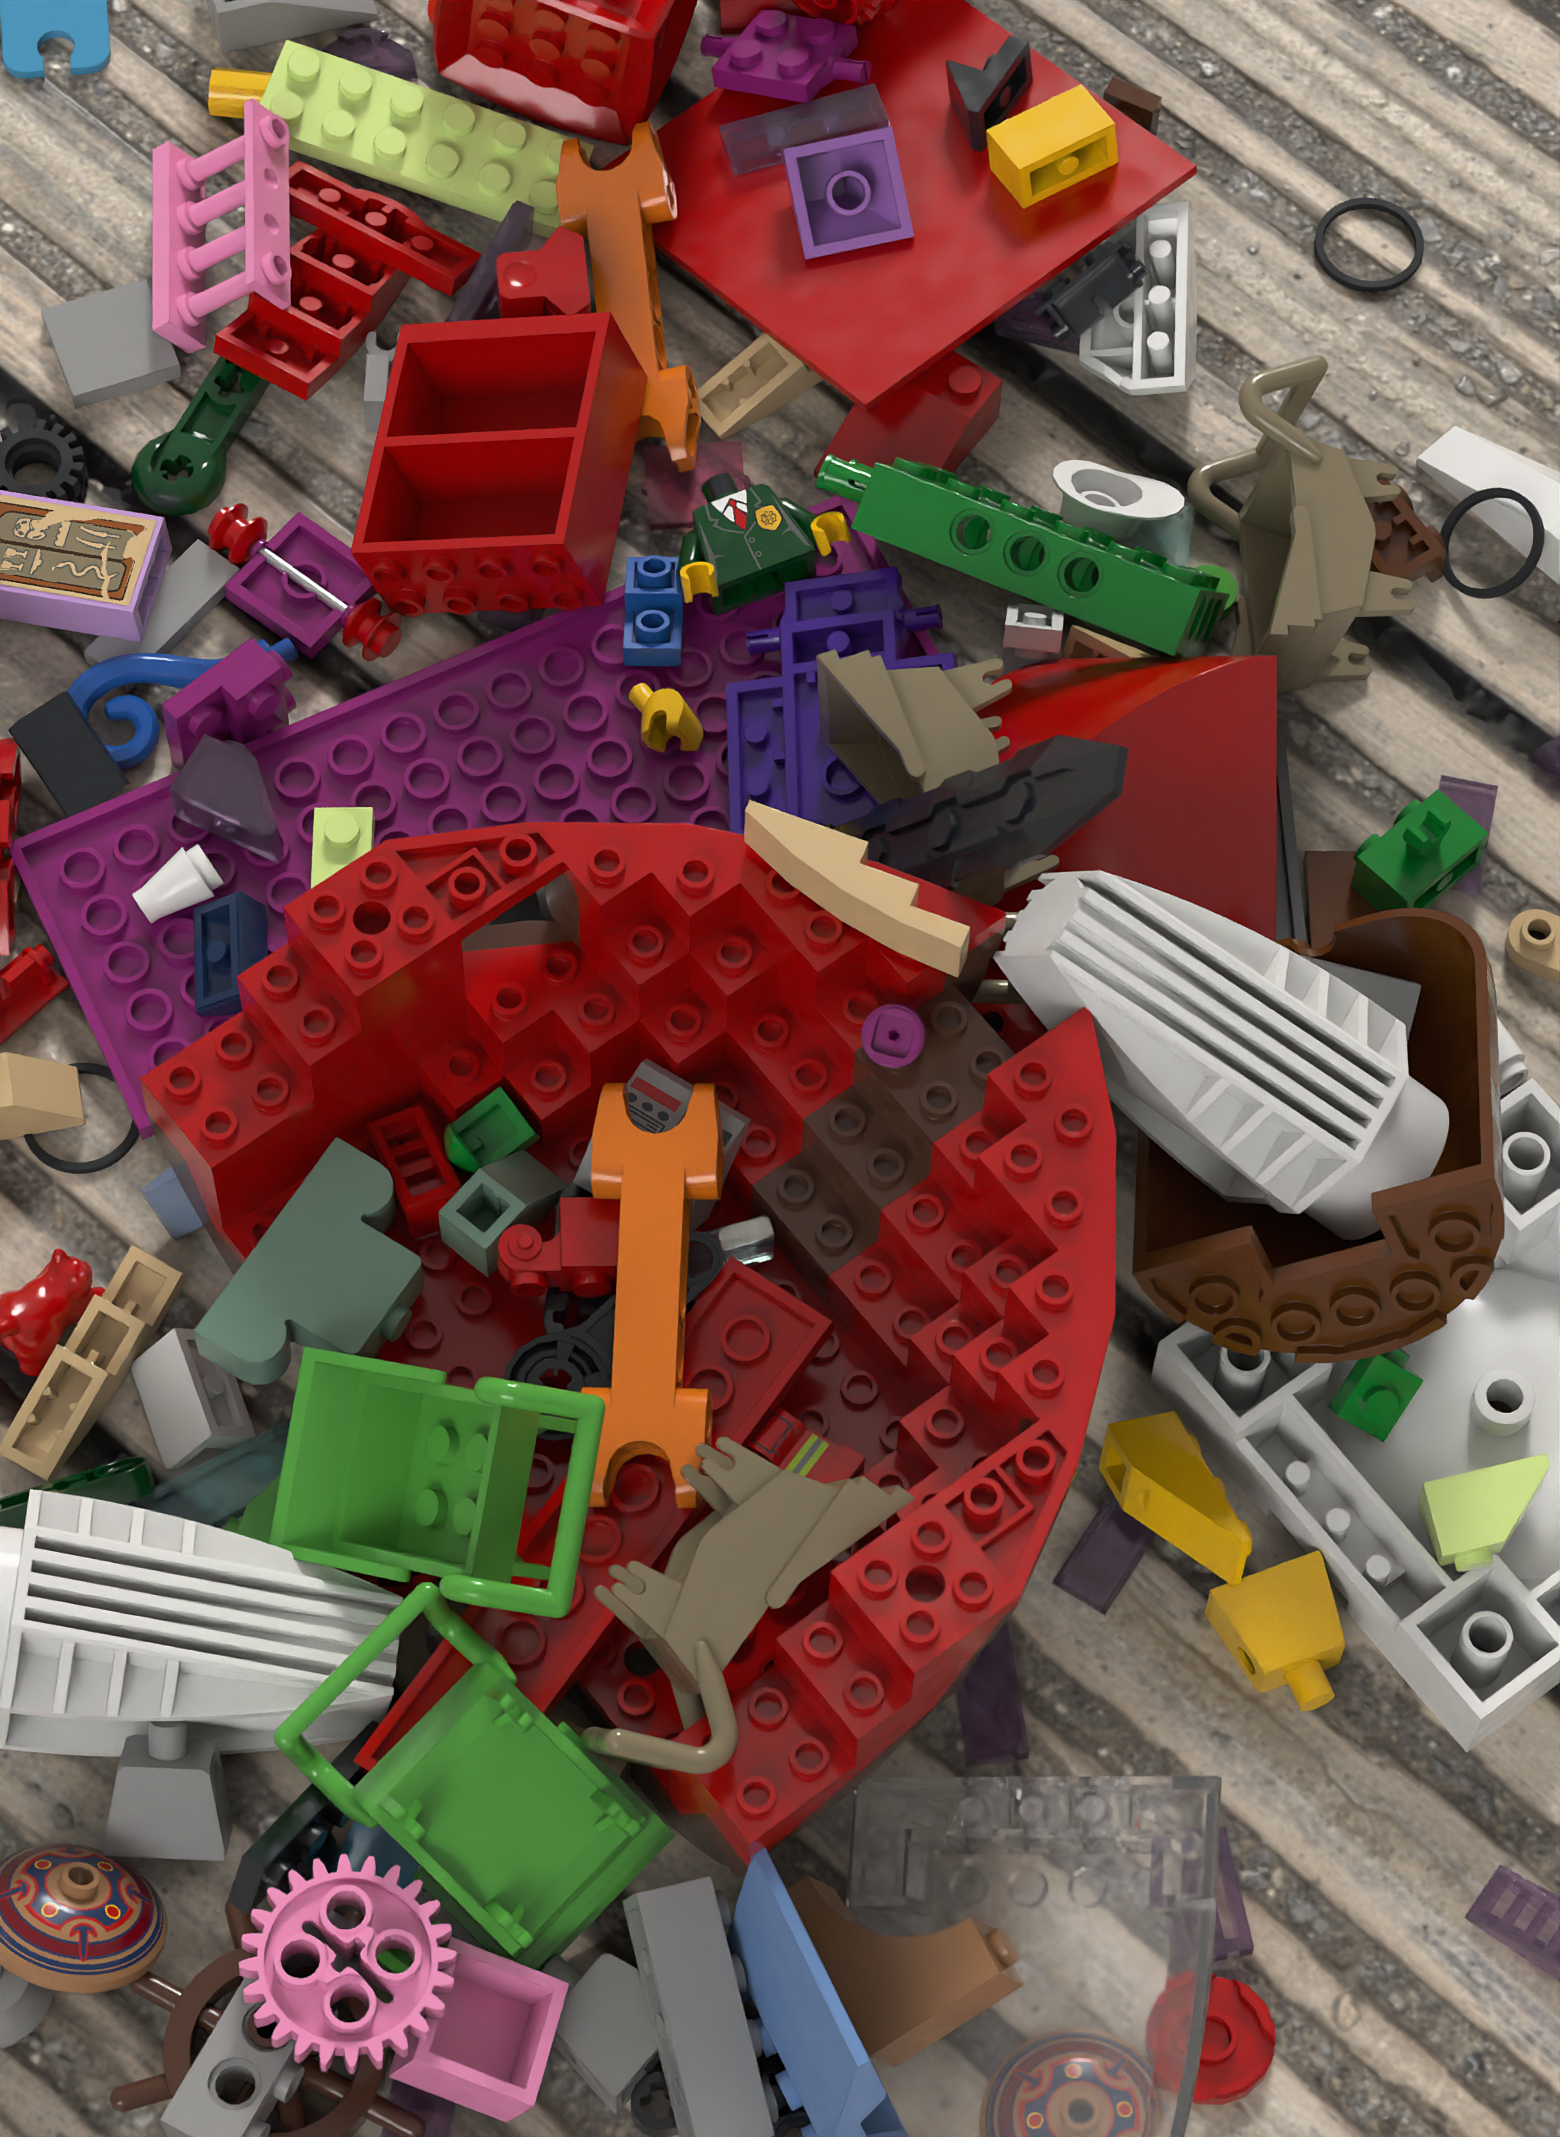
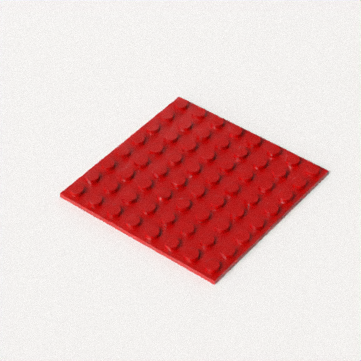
M897 0L889 11L875 15L870 22L865 20L860 27L855 26L858 45L847 58L870 62L871 76L869 81H866V84L842 79L832 81L821 88L809 104L717 88L656 130L667 170L675 185L677 219L652 224L654 246L865 412L881 403L1197 174V166L1082 84L1115 122L1119 163L1023 209L991 171L988 145L983 152L972 150L950 101L946 61L951 60L983 70L989 56L997 54L1010 35L1014 36L965 0ZM1030 47L1033 82L1006 120L1079 86L1081 83ZM892 126L914 237L805 259L791 205L781 150ZM631 148L600 170H610L621 165L630 154Z

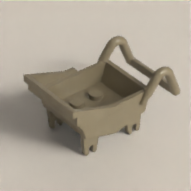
M1313 355L1264 370L1247 378L1239 391V406L1246 420L1264 433L1255 448L1200 465L1192 472L1187 484L1188 497L1195 510L1230 536L1239 540L1245 595L1239 597L1235 604L1237 628L1230 656L1277 655V694L1309 688L1313 682L1366 680L1372 672L1371 667L1368 665H1352L1348 659L1364 660L1369 653V648L1366 645L1341 640L1355 617L1410 615L1416 607L1413 600H1397L1391 594H1409L1413 588L1412 581L1370 571L1376 529L1366 503L1396 500L1401 492L1398 485H1382L1377 479L1392 481L1398 473V468L1395 465L1348 458L1344 450L1309 439L1299 429L1294 427L1327 372L1328 363L1320 355ZM1291 387L1276 413L1263 404V395ZM1265 468L1239 514L1210 492L1212 484Z
M836 649L816 655L820 738L878 804L897 797L906 800L937 788L944 779L969 769L978 772L999 764L998 756L1010 748V739L1008 737L1002 736L995 740L992 732L1001 729V718L999 716H992L980 719L975 713L1012 692V682L1009 679H1003L993 685H988L983 681L988 676L1003 672L1004 664L999 658L942 671L940 667L886 670L881 655L871 657L869 650L839 659ZM1050 855L1042 860H1034L1006 871L996 868L961 881L958 887L951 891L993 906L1003 899L1004 893L1039 878L1042 873H1050L1056 870L1059 866V858L1056 855ZM1004 912L1007 916L1003 937H1005L1008 931H1012L1016 923L1015 918L1019 912ZM983 979L972 1003L1021 1005L1026 1003L1009 979Z
M728 1437L717 1439L716 1446L719 1450L730 1455L733 1460L707 1444L697 1445L695 1453L704 1459L700 1466L708 1476L701 1475L689 1464L681 1467L680 1474L714 1511L679 1539L672 1550L664 1574L637 1561L629 1562L627 1569L614 1564L609 1567L608 1574L621 1583L613 1584L611 1592L604 1586H596L593 1589V1595L640 1638V1641L670 1679L684 1731L707 1715L712 1732L711 1739L702 1747H694L624 1729L610 1730L589 1727L581 1736L583 1748L591 1753L668 1771L669 1769H674L691 1774H706L722 1767L733 1755L738 1742V1725L722 1671L768 1607H782L801 1581L906 1506L915 1497L899 1485L880 1489L864 1476L824 1484L791 1471L782 1470Z

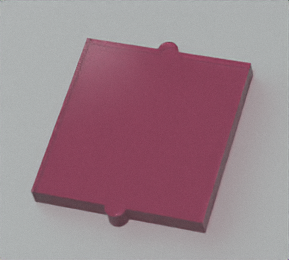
M741 441L698 444L695 470L679 473L677 464L672 461L667 445L644 447L646 481L641 484V493L647 496L650 530L693 528L692 512L697 507L708 504L701 491L702 485L715 475L721 473L730 474L739 492L750 488V478L744 475Z

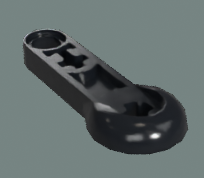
M699 1231L689 1232V1242H698L705 1245L712 1255V1265L708 1273L702 1277H687V1289L689 1292L687 1293L686 1306L715 1279L721 1270L723 1262L721 1248L716 1240L707 1233ZM616 1293L583 1324L537 1337L520 1347L507 1364L503 1379L544 1386L539 1379L542 1374L553 1370L554 1376L557 1377L558 1371L561 1370L572 1379L566 1387L568 1391L581 1393L582 1387L611 1388ZM541 1413V1414H543V1415H549V1416L560 1417V1418H566V1419L576 1420V1421H577V1419H574V1418H569V1417H563V1416H557V1415H551V1414ZM548 1429L536 1437L557 1441L574 1438L575 1433Z

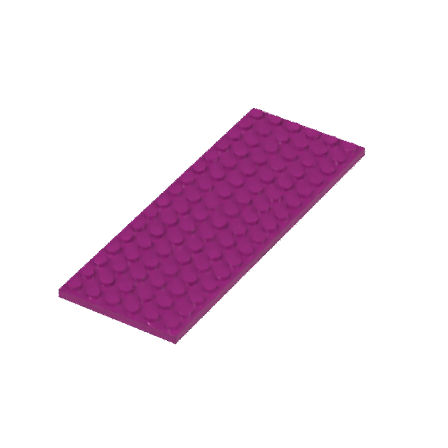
M837 495L806 508L818 516L832 511L842 513L852 541L849 543L845 541L831 543V553L826 556H822L818 546L814 545L816 551V578L890 567L874 538L851 528L857 512L853 501ZM622 585L605 593L603 606L580 607L573 611H560L13 840L12 847L7 849L9 856L14 860L17 873L141 1139L144 1140L153 1136L154 1132L146 1111L140 1077L236 1015L201 1017L196 1014L193 908L241 891L262 903L266 908L268 955L287 944L283 907L311 889L314 808L373 807L375 816L374 847L390 839L523 822L690 823L730 832L726 684L782 676L781 651L759 653L750 656L746 640H748L746 632L778 628L780 626L785 610V591L719 616L715 615L707 592L695 594L692 596L693 602L686 603L684 601L681 666H624L625 585ZM902 589L903 603L906 609H912L913 607ZM926 630L909 633V639L905 647V659L939 654ZM645 683L653 692L666 688L679 692L703 728V738L698 750L682 751L680 749L681 739L677 736L669 738L664 753L649 748L641 738L642 713L629 700L631 689L637 684ZM198 844L224 884L212 891L215 897L161 917L151 924L132 894L142 888L182 847L185 851H188Z

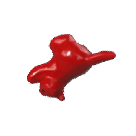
M55 1249L51 1256V1261L41 1273L25 1284L20 1290H9L0 1294V1344L15 1355L20 1371L27 1376L38 1377L56 1345H60L64 1332L72 1325L78 1324L94 1294L102 1297L105 1292L103 1287L91 1288L93 1272L88 1262L68 1256L62 1249Z

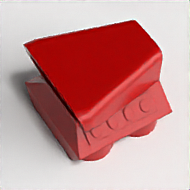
M559 225L540 250L500 254L496 259L498 318L591 313L583 236Z

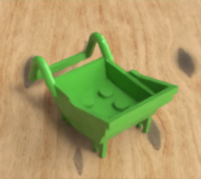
M304 1347L268 1544L291 1551L295 1560L410 1583L412 1571L442 1577L439 1584L441 1594L445 1598L457 1602L553 1618H561L567 1615L572 1603L606 1409L602 1398L592 1394L495 1377H482L476 1382L474 1389L445 1384L447 1376L445 1371ZM541 1413L551 1414V1415H557V1416H563V1417H569V1418H574V1419H577V1421H576V1420L566 1419V1418H560V1417H554V1416H549V1415H543V1414H541ZM548 1429L575 1433L551 1567L524 1562L516 1553L536 1436ZM512 1576L549 1580L547 1589L510 1583Z
M424 1582L419 1584L276 1729L274 1742L287 1758L347 1817L368 1828H375L379 1825L420 1866L412 1877L416 1881L421 1880L423 1882V1888L435 1900L440 1902L441 1906L484 1950L541 1972L554 1956H560L675 1836L670 1832L671 1829L597 1754L588 1752L583 1748L581 1738L565 1722L562 1721L556 1727L514 1686L517 1678L504 1657L452 1609L435 1584ZM423 1612L436 1630L466 1657L473 1666L354 1787L309 1743L302 1733Z

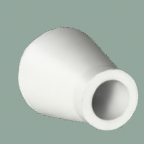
M197 844L188 851H185L182 847L132 896L152 924L161 917L215 897L212 891L224 884L201 847Z

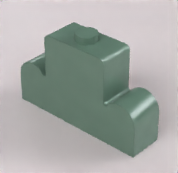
M338 1137L333 1140L193 1332L200 1355L242 1381L253 1385H266L278 1380L287 1371L291 1362V1342H296L303 1347L374 1358L387 1340L393 1343L402 1335L412 1316L410 1307L424 1288L422 1263L417 1254L384 1235L396 1218V1199L392 1177L380 1162Z

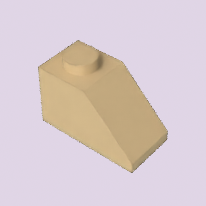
M9 1052L0 1053V1141L23 1137L25 1134H39L86 1125L77 1067Z

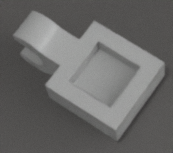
M370 331L365 341L367 361L363 405L366 432L377 433L396 347L387 351L379 349L377 347L376 332Z

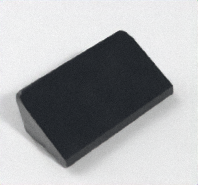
M68 691L58 694L19 719L8 729L67 818L116 798L130 785V782Z

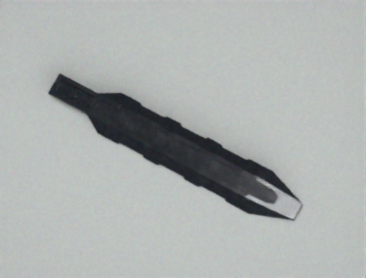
M1057 735L1018 750L1014 757L978 772L969 769L944 779L937 788L906 800L897 797L874 806L872 811L865 816L839 826L828 824L825 827L869 842L867 860L881 863L940 887L953 890L965 879L996 868L1006 871L1045 857L1122 795L1129 749L1110 743Z

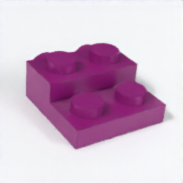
M250 638L162 704V711L172 764L180 771L225 752L230 745L235 748L288 726V714L297 705L292 694L284 686L286 682L293 678L292 672L285 660L274 650L267 653L253 638Z

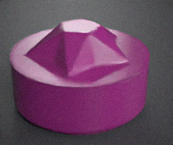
M889 1003L878 1007L866 1018L861 1032L862 1045L867 1055L877 1064L888 1068L902 1067L915 1060L922 1052L927 1038L926 1026L920 1014L910 1006L901 1003Z

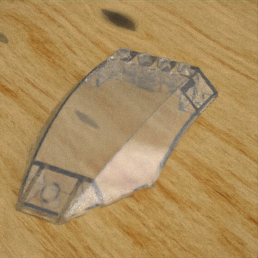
M1218 1776L866 1778L854 1790L846 1907L851 1914L875 1933L906 1937L942 1931L972 1917L993 1928L1001 1927L1014 1943L1020 1960L1014 1966L1024 1983L1022 1987L896 2068L870 2057L908 2137H1184L1199 2069L1210 1991L1215 1932L1222 1778Z

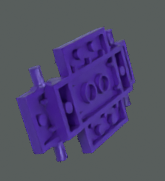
M897 566L785 582V610L780 626L778 628L746 632L748 639L746 644L750 656L759 653L781 651L782 676L726 684L730 832L744 835L745 809L749 800L822 826L828 824L839 826L869 814L874 806L879 805L820 738L816 655L836 649L839 659L869 650L871 657L881 655L886 670L940 667L944 671L958 667V661L953 652L905 659V647L909 639V633L937 628L942 629L943 615L940 604L906 609L903 603L902 576Z

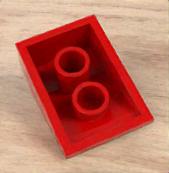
M952 350L868 412H865L854 403L815 467L813 476L818 478L819 471L828 454L835 455L846 462L855 459L859 463L874 468L876 462L892 466L895 458L899 457L926 465L930 464L954 473L999 418L1003 380Z

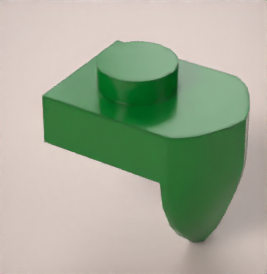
M499 1086L456 1121L446 1126L444 1144L450 1163L461 1171L473 1176L479 1168L522 1149L526 1150L541 1137L507 1091Z

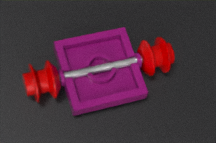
M243 503L236 504L231 508L224 507L213 517L208 528L210 549L219 553L228 548L230 549L228 560L231 564L240 566L247 563L224 586L226 598L282 639L288 638L296 649L310 659H313L342 628L343 644L350 648L362 643V657L366 661H373L379 656L385 658L396 649L402 638V630L400 629L401 616L397 612L388 613L384 617L380 615L381 601L373 598L378 592L350 553L351 548L300 512L269 542L266 541L267 520L263 517H257L249 522L247 520L249 510Z

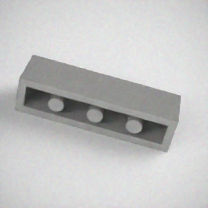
M707 1876L636 1893L623 1900L622 1903L679 2137L775 2136L772 2123L778 2120L777 2103L771 2086L768 2083L762 2084L756 2061V2058L762 2055L761 2038L755 2021L752 2018L746 2019L740 1993H744L746 1990V1978L739 1956L737 1954L730 1955L724 1929L730 1926V1913L723 1892L720 1889L714 1890L712 1878Z

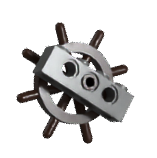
M226 1902L225 1914L235 1950L219 1957L206 1966L187 1985L185 1990L151 1971H148L142 1977L129 1984L130 1989L135 1994L171 2012L163 2047L165 2073L118 2086L111 2093L110 2103L116 2111L127 2112L172 2099L160 2118L166 2137H352L367 2119L400 2137L424 2136L426 2125L421 2117L380 2096L388 2068V2047L383 2048V2066L378 2070L372 2064L367 2054L360 2055L358 2068L352 2081L330 2068L327 2072H322L320 2063L312 2059L320 2056V2052L311 2050L302 2062H295L296 2041L292 2038L277 2048L272 2046L271 2037L277 2026L276 2022L256 2027L254 2024V2014L265 2003H245L243 1989L258 1979L239 1975V1962L257 1957L244 1950L241 1944L243 1934L257 1933L256 1927L251 1922V1913L248 1915L229 1902ZM351 1908L344 1915L332 1910L327 1918L338 1929L349 1930L361 1924L364 1915L359 1909ZM308 1923L302 1927L306 1934L319 1939L324 1945L326 1944L334 1951L314 1925ZM334 1951L337 1972L341 1973L343 1969L350 1967L361 1975L359 1971L360 1956L355 1954L352 1958L346 1960ZM304 1953L291 1955L282 1965L286 1974L297 1978L309 1977L319 1967L315 1958ZM239 1987L225 2011L214 2006L226 1994ZM345 1997L340 1999L353 2018L343 2022H357L365 2017L368 2012L367 2006L358 1998ZM332 2007L331 2012L337 2018L338 2010ZM200 2028L211 2035L192 2065L194 2043ZM234 2080H246L232 2105L220 2099L221 2091L228 2083ZM299 2084H304L338 2104L327 2115L309 2125ZM275 2104L283 2133H269L271 2125L265 2122Z

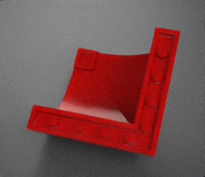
M1277 655L1052 659L1022 666L990 684L993 685L1003 679H1009L1012 682V692L1009 695L975 712L980 719L999 716L1002 720L1001 729L992 732L995 740L1002 736L1008 737L1010 739V748L998 756L999 763L1012 759L1018 750L1057 735L1110 743L1129 749L1122 795L1051 853L1036 861L1050 855H1056L1059 858V866L1050 873L1097 870L1110 873L1198 905L1272 941H1276ZM1039 878L1004 893L1003 899L992 907L1004 912L1024 910L1029 904L1026 899L1032 890H1042L1045 885L1038 880ZM1004 937L998 951H1005L1006 943L1003 941Z

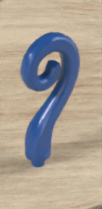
M288 638L281 640L271 647L263 639L257 641L267 653L274 650L286 663L298 658V653ZM159 653L120 655L99 662L86 670L72 683L68 693L88 721L89 712L94 703L106 693L128 684L149 683L183 689L223 658L198 659ZM122 695L109 700L104 706L106 718L112 722L130 721L134 724L135 728L134 737L126 744L119 746L104 744L119 768L124 771L140 765L149 757L158 744L159 722L152 706L139 697Z

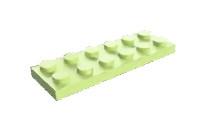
M286 39L260 104L273 114L280 116L288 124L290 134L289 150L548 239L559 225L562 226L558 209L556 182L563 141L573 138ZM579 140L581 148L586 150L587 159L590 162L594 145Z

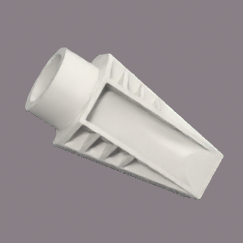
M1100 870L1042 873L1038 880L1045 887L1042 890H1032L1026 899L1029 904L1024 910L1019 911L1012 931H1008L1003 939L1006 943L1005 951H996L993 956L994 960L1048 1031L1083 1007L1092 1013L1109 1098L1156 1144L1227 1202L1268 1204L1280 1213L1300 1214L1304 1212L1337 1237L1344 1240H1357L1381 1229L1372 1212L1371 1193L1430 1177L1446 1143L1449 1129V1113L1445 1103L1439 1097L1409 1076L1406 1025L1351 986L1305 958L1232 920L1198 905Z
M30 1489L24 1529L0 1526V1749L66 1755L121 1757L126 1737L131 1735H148V1721H187V1737L213 1739L218 1744L220 1755L280 1750L274 1742L276 1729L382 1623L404 1598L334 1567L295 1560L291 1551L230 1531L114 1502ZM399 1635L302 1733L312 1746L355 1739L372 1720L379 1724L383 1721L394 1693L392 1684L396 1674Z

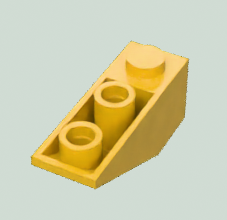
M1171 1411L1108 1423L1098 1468L1122 1510L1229 1584H1241L1246 1558L1252 1552L1253 1544L1250 1529L1243 1519H1238L1227 1500L1225 1487L1218 1476L1212 1475L1201 1456L1198 1440L1193 1434H1188L1176 1412Z

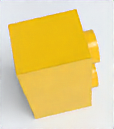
M1082 84L986 130L990 169L1023 209L1119 163L1115 122Z

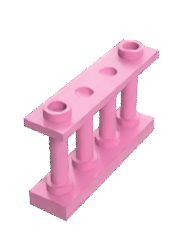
M253 98L244 102V135L197 159L188 155L170 141L153 149L152 330L189 355L206 347L207 314L254 291L281 310L291 306L290 134L288 124L280 116L273 114ZM245 159V179L205 199L206 179ZM245 205L244 226L205 244L207 223ZM245 250V271L206 290L207 268Z

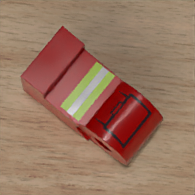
M775 1407L746 1444V1449L780 1469L791 1471L824 1484L848 1478H857L864 1473V1456L846 1444L841 1448L816 1431H810L800 1420L778 1407Z

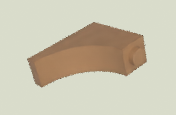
M810 1876L804 1877L786 1889L868 2056L896 2068L1024 1985L1014 1966L1020 1960L1018 1951L1010 1937L1001 1927L993 1928L969 1917L952 1927L926 1935L910 1937L884 1935L871 1931L857 1920L843 1904L833 1887Z

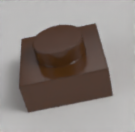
M1113 77L1104 91L1103 99L1155 135L1158 129L1162 97Z

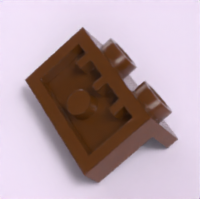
M1377 479L1382 485H1391L1388 480ZM1399 486L1401 492L1396 500L1366 503L1376 529L1370 571L1408 579L1412 582L1425 575L1433 583L1443 576L1447 552L1445 542L1436 528L1432 525L1425 526L1414 513L1412 502L1401 486Z

